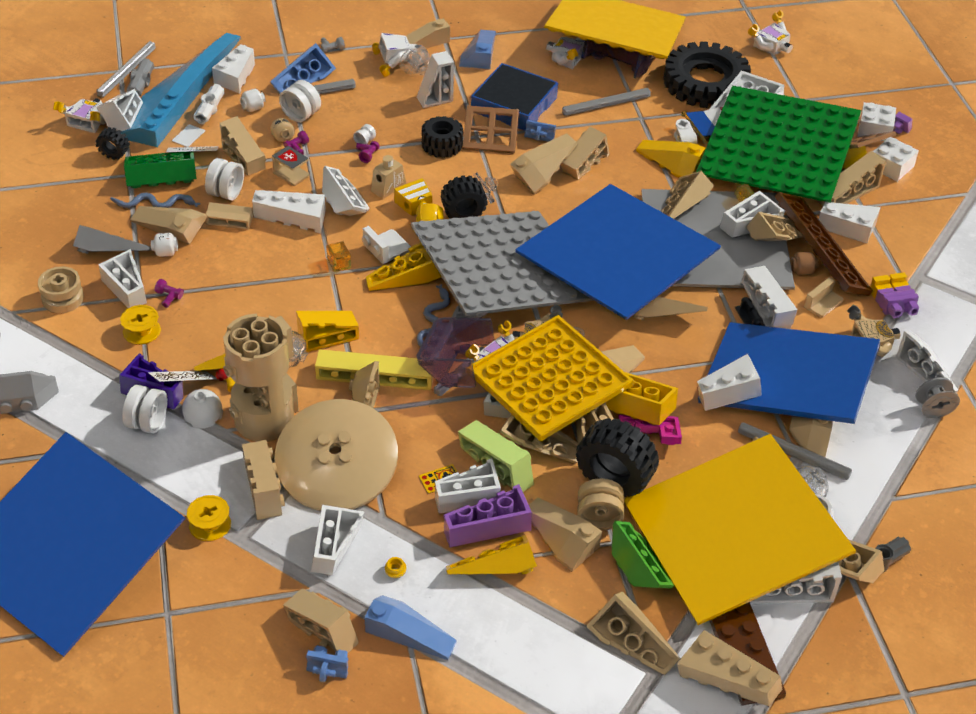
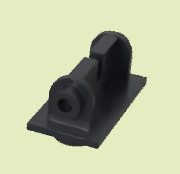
M748 297L742 298L741 305L736 306L735 309L743 323L765 326L763 319L752 304V300Z

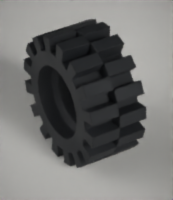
M111 127L105 128L96 139V147H99L98 151H102L103 156L106 154V158L109 159L111 157L112 160L122 158L128 150L130 143L128 138H124L125 134H121L120 130L116 131V128L111 129Z

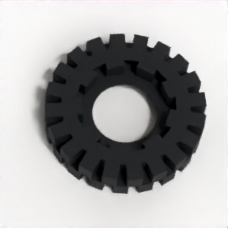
M695 42L687 43V47L681 45L677 47V50L673 49L665 62L663 80L665 88H668V92L671 95H676V99L682 102L687 99V104L695 106L697 102H700V108H708V103L713 105L741 71L751 74V66L748 65L749 61L746 57L742 58V54L738 51L732 52L733 48L729 46L720 49L721 44L713 42L712 46L709 47L708 42H700L698 47ZM695 67L697 69L714 68V71L720 74L724 73V78L719 82H704L694 79L690 71Z

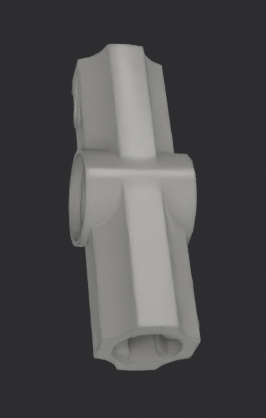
M146 58L140 61L136 71L133 70L131 72V82L127 92L135 89L138 95L141 96L145 86L150 84V75L154 68L153 62Z

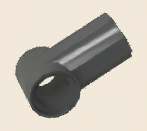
M897 537L887 544H880L875 548L882 551L884 572L888 570L891 564L911 551L909 541L904 537Z

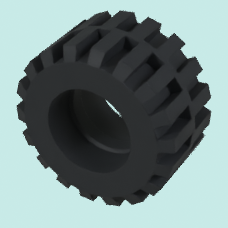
M437 116L436 118L432 117L430 120H426L425 124L422 125V149L429 155L441 158L451 157L458 154L461 148H463V127L458 120H454L452 117L448 118L447 116Z
M462 175L459 178L455 177L454 180H449L448 184H445L443 190H441V201L445 213L450 219L481 216L483 214L482 211H485L486 205H488L482 183L477 178H472L469 175L467 177Z

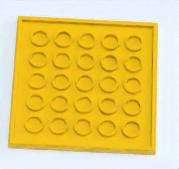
M559 315L466 367L467 373L540 442L634 385V380Z

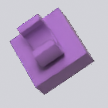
M898 112L895 115L894 126L896 128L894 131L898 134L902 131L909 133L912 129V118Z

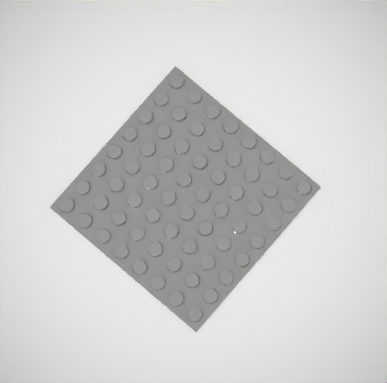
M641 189L642 201L660 212L667 206L665 201L671 197L670 190ZM710 191V195L674 218L685 226L721 245V248L672 286L744 288L741 282L744 270L766 266L782 289H795L786 240L756 241L750 236V233L732 238L720 228L724 212L757 192ZM762 192L778 205L779 202L775 198L777 193Z
M539 211L411 222L413 230L465 316L594 301L515 252L516 248L549 226Z

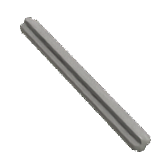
M149 41L96 90L97 96L105 97L139 65L140 61L155 50V43Z
M643 88L564 106L562 113L564 116L643 99L650 97L651 91L649 88Z
M744 422L740 424L738 429L740 434L751 439L754 437L761 438L770 434ZM772 435L786 454L846 480L850 478L851 468Z

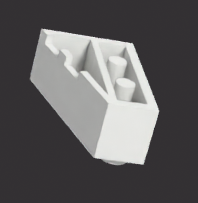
M492 458L488 459L486 464L478 467L474 465L469 467V470L461 474L456 472L435 481V500L439 514L452 512L466 505L474 506L479 500L484 498L489 500L496 497V493L501 492Z

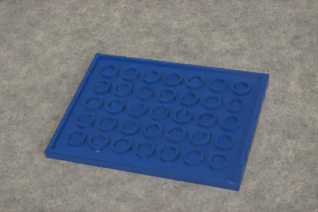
M730 322L708 375L748 354L760 377L762 396L725 405V407L855 424L880 346V339Z

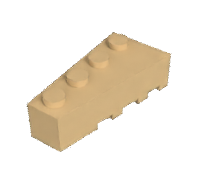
M870 151L841 172L831 202L848 204L879 188L886 161L873 151ZM817 200L818 203L824 206V201Z
M266 440L242 444L243 458L257 520L281 516V507L285 506L283 494H280L279 491L281 490L279 478H276V463H272V459H274L272 447L268 448Z

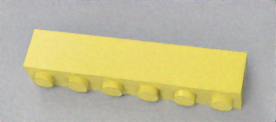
M319 349L315 364L316 379L350 382L351 379H354L356 371L374 361H378L380 385L424 390L432 389L434 360Z

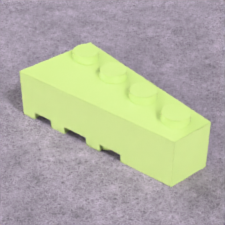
M477 420L458 431L461 448L475 461H482V464H486L488 459H493L497 476L500 478L499 482L503 486L508 485L513 490V486L519 484L524 492L534 485L531 456L527 450L520 448L514 442L509 441L500 433H496L487 425Z

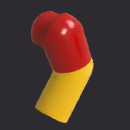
M221 368L216 372L215 376L219 381L226 380L227 390L231 392L235 382L231 377L228 378L224 369Z

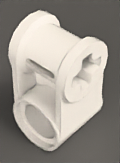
M686 119L677 120L675 124L677 129L674 132L676 142L697 144V135L693 131L690 122Z

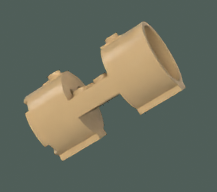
M257 314L244 315L232 321L227 326L225 336H223L225 348V366H223L226 376L228 378L231 377L235 382L231 390V408H229V411L234 419L237 431L242 436L252 441H273L279 438L286 424L294 417V413L299 411L297 385L287 374L289 359L294 357L292 329L282 316L275 318L269 315L267 318L257 317Z

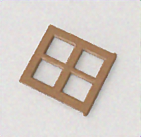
M467 106L463 149L514 154L519 109ZM473 113L489 114L488 127L472 125ZM496 115L512 116L511 128L495 127ZM471 130L487 131L486 144L471 143ZM494 132L510 133L509 145L493 144Z
M892 131L864 135L852 139L849 149L859 148L895 136L896 133Z

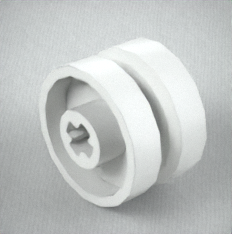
M298 80L280 93L279 103L286 116L295 122L301 123L309 118L310 115L320 110L321 98L315 87L309 82Z
M215 158L210 163L205 177V190L207 194L216 197L221 196L232 201L236 199L244 181V168L242 164Z
M134 385L128 392L122 411L123 425L126 428L135 430L140 428L143 432L156 433L163 424L167 411L168 399L166 392L159 389L149 390L146 386Z

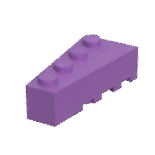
M518 484L513 486V490L498 492L496 497L489 500L484 498L479 500L474 506L466 505L444 514V534L449 547H455L531 531L532 512Z

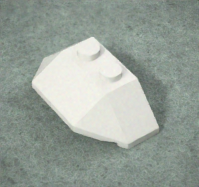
M324 166L322 193L325 195L326 201L332 206L333 211L338 215L343 214L347 216L369 211L370 208L352 183L342 176V172L339 169Z

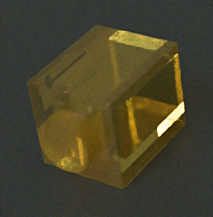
M344 241L326 245L327 260L334 272L351 268V254Z

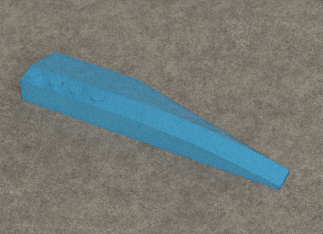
M225 33L141 97L143 104L132 127L121 132V134L126 135L124 138H128L129 141L158 147L212 77V67L232 51L241 39V36Z

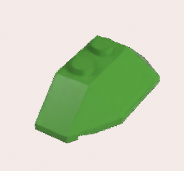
M615 521L612 534V556L617 561L618 567L627 576L628 582L635 587L672 588L674 584L648 542L640 533L633 529L634 526L630 522Z

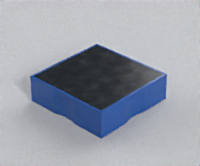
M501 63L471 95V106L519 109L518 129L526 131V121L537 122L540 115L557 99L558 82ZM479 114L489 118V114ZM496 115L495 120L511 126L512 116Z

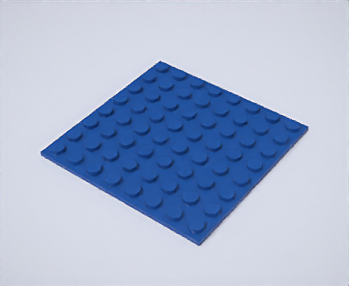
M609 184L516 248L515 252L627 320L721 248V245L618 187Z
M65 432L0 501V606L64 657L186 518Z

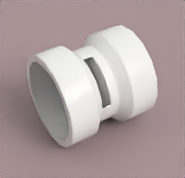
M369 124L363 125L360 130L353 134L354 141L362 144H368L369 141L376 137L375 129Z

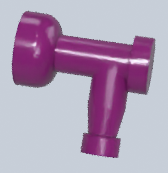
M300 131L296 138L290 141L287 140L283 144L284 147L290 146L304 155V151L297 144L309 143V137L305 131Z
M372 141L370 145L357 143L356 149L362 150L358 156L363 163H369L372 160L373 152L380 148L379 143L376 141Z
M159 279L156 282L154 289L156 293H169L162 302L164 307L168 308L174 298L179 300L184 294L183 289L168 286L167 282L163 279Z

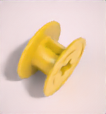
M136 305L126 309L120 318L121 325L124 327V338L128 342L138 345L154 341L161 332L160 324L157 322L159 318L158 312L148 305Z
M204 495L191 502L187 508L189 530L198 540L215 541L221 539L231 528L229 506L221 497Z

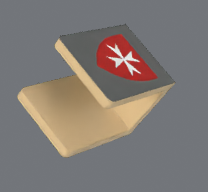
M290 146L272 155L273 173L291 185L296 186L309 177V173L300 168V166L308 162V158Z

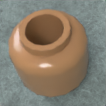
M797 252L790 261L791 269L797 275H812L815 268H818V258H815L812 252Z

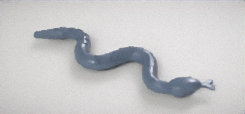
M140 193L127 203L113 197L110 198L111 201L124 208L134 207L144 199L149 200L153 207L169 208L180 199L186 204H195V207L200 205V203H195L190 195L184 194L173 195L164 203H159L155 196L150 193Z
M442 284L440 286L437 285L436 288L440 289V297L444 301L427 305L423 312L425 318L436 326L422 330L417 334V343L425 353L428 350L422 340L423 337L435 335L443 329V322L438 317L432 315L431 312L443 309L450 303L449 293L446 289L442 288Z

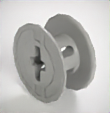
M942 377L933 378L919 386L915 397L922 404L921 411L923 415L928 418H939L950 414L958 407L960 398L958 394L952 392L954 385L951 380Z

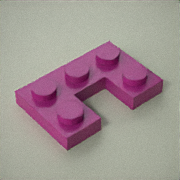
M619 415L618 417L621 422L627 421L633 427L637 426L643 433H659L661 444L674 445L681 444L682 442L678 417L668 416L660 425H652L640 419H633L628 415Z

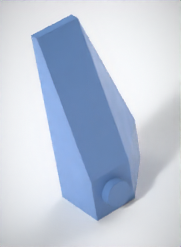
M315 43L272 79L270 83L280 94L298 80L313 83L324 79L336 68Z

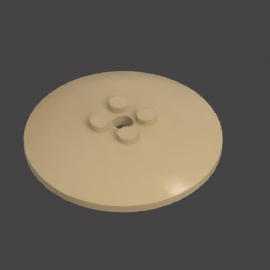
M332 399L318 402L297 413L282 430L275 449L277 475L284 489L300 504L321 511L322 505L353 510L371 502L388 486L395 473L398 461L397 440L388 421L372 407L347 399ZM333 447L341 448L338 454L330 453Z

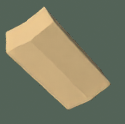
M209 202L206 212L208 217L205 222L208 225L249 230L253 218L252 207Z

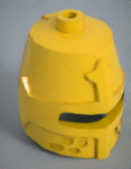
M420 204L416 209V222L444 219V210L437 204Z

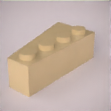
M703 630L677 663L680 677L698 680L700 684L706 686L709 684L720 688L721 691L727 693L730 691L739 694L742 698L766 706H770L782 690L780 675Z

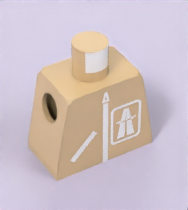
M391 155L384 156L383 162L373 169L371 192L382 199L392 194L394 188L406 184L403 165L394 160Z

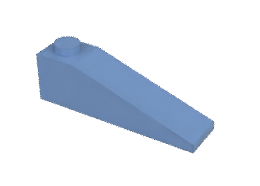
M480 30L461 54L459 67L490 69L496 31Z
M384 595L373 599L364 617L366 633L445 660H449L456 645V639L407 604Z

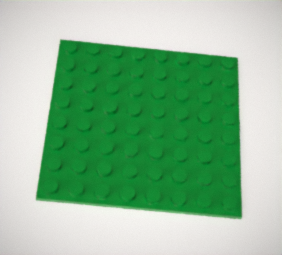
M732 85L696 172L702 171L706 177L831 203L861 115V110Z

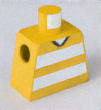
M423 178L394 188V202L409 215H416V209L420 204H433L432 193Z

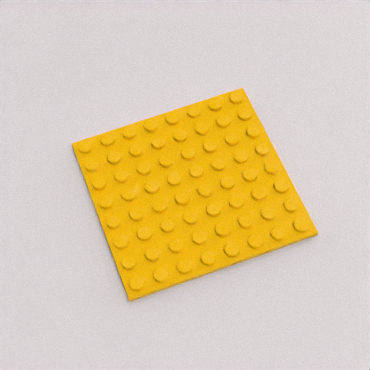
M562 0L546 22L544 28L550 32H561L566 36H577L581 40L589 39L597 44L605 43L613 48L621 47L629 52L637 51L645 56L653 55L657 59H667L686 16L621 0Z
M771 433L651 486L639 494L624 499V504L671 579L697 625L703 624L856 553V549Z

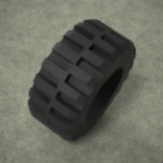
M608 418L595 422L591 425L576 449V460L584 477L589 480L601 478L612 480L623 488L624 497L627 495L631 497L641 493L648 485L659 465L658 452L655 450L654 443L650 442L649 436L646 433L643 434L637 426L633 427L631 423L627 421L621 422L620 419L611 420Z

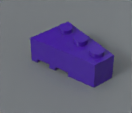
M139 353L119 375L121 394L127 395L134 385L146 386L149 390H163L167 394V408L175 409L183 399V381L160 382L148 372L169 371L159 369L155 362L146 361L144 356Z

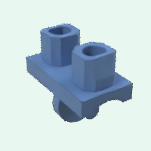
M527 120L524 137L549 142L555 138L556 125Z
M318 645L313 651L308 650L306 655V671L319 674L320 682L325 683L327 676L347 678V651L338 650L335 655L327 654L325 647Z

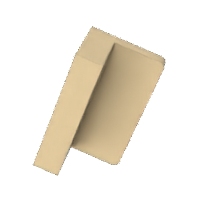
M829 277L809 292L804 308L823 318L841 304L843 298L833 292L835 280Z

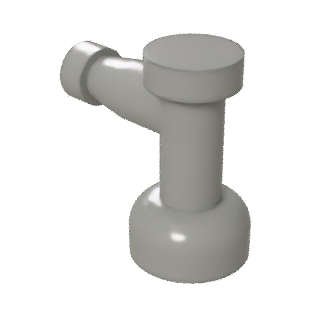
M324 37L320 40L324 53L334 48L345 49L342 37H338L336 42L329 43Z

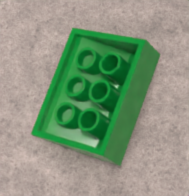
M194 151L125 157L124 171L126 184L131 186V188H140L141 185L146 184L153 187L165 182L166 185L176 184V181L191 183L194 182V179H197Z

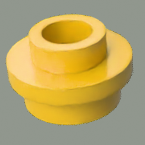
M392 557L385 564V573L389 577L399 578L406 572V564L399 557Z

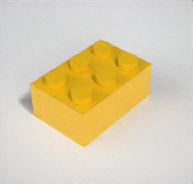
M625 372L634 380V385L606 402L608 409L618 414L631 416L633 419L649 422L652 425H660L676 409L678 388Z

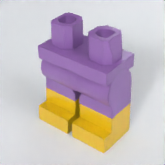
M905 272L890 274L889 276L872 277L870 287L873 292L871 294L883 309L884 315L890 314L893 318H899L903 312H908L910 316L918 314L919 306L917 302L919 296L908 284Z

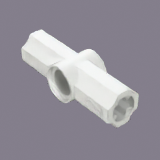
M214 84L207 93L201 96V104L194 114V120L199 124L208 122L211 115L217 112V105L224 95V88L219 84Z

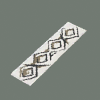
M206 370L148 372L160 382L217 379Z

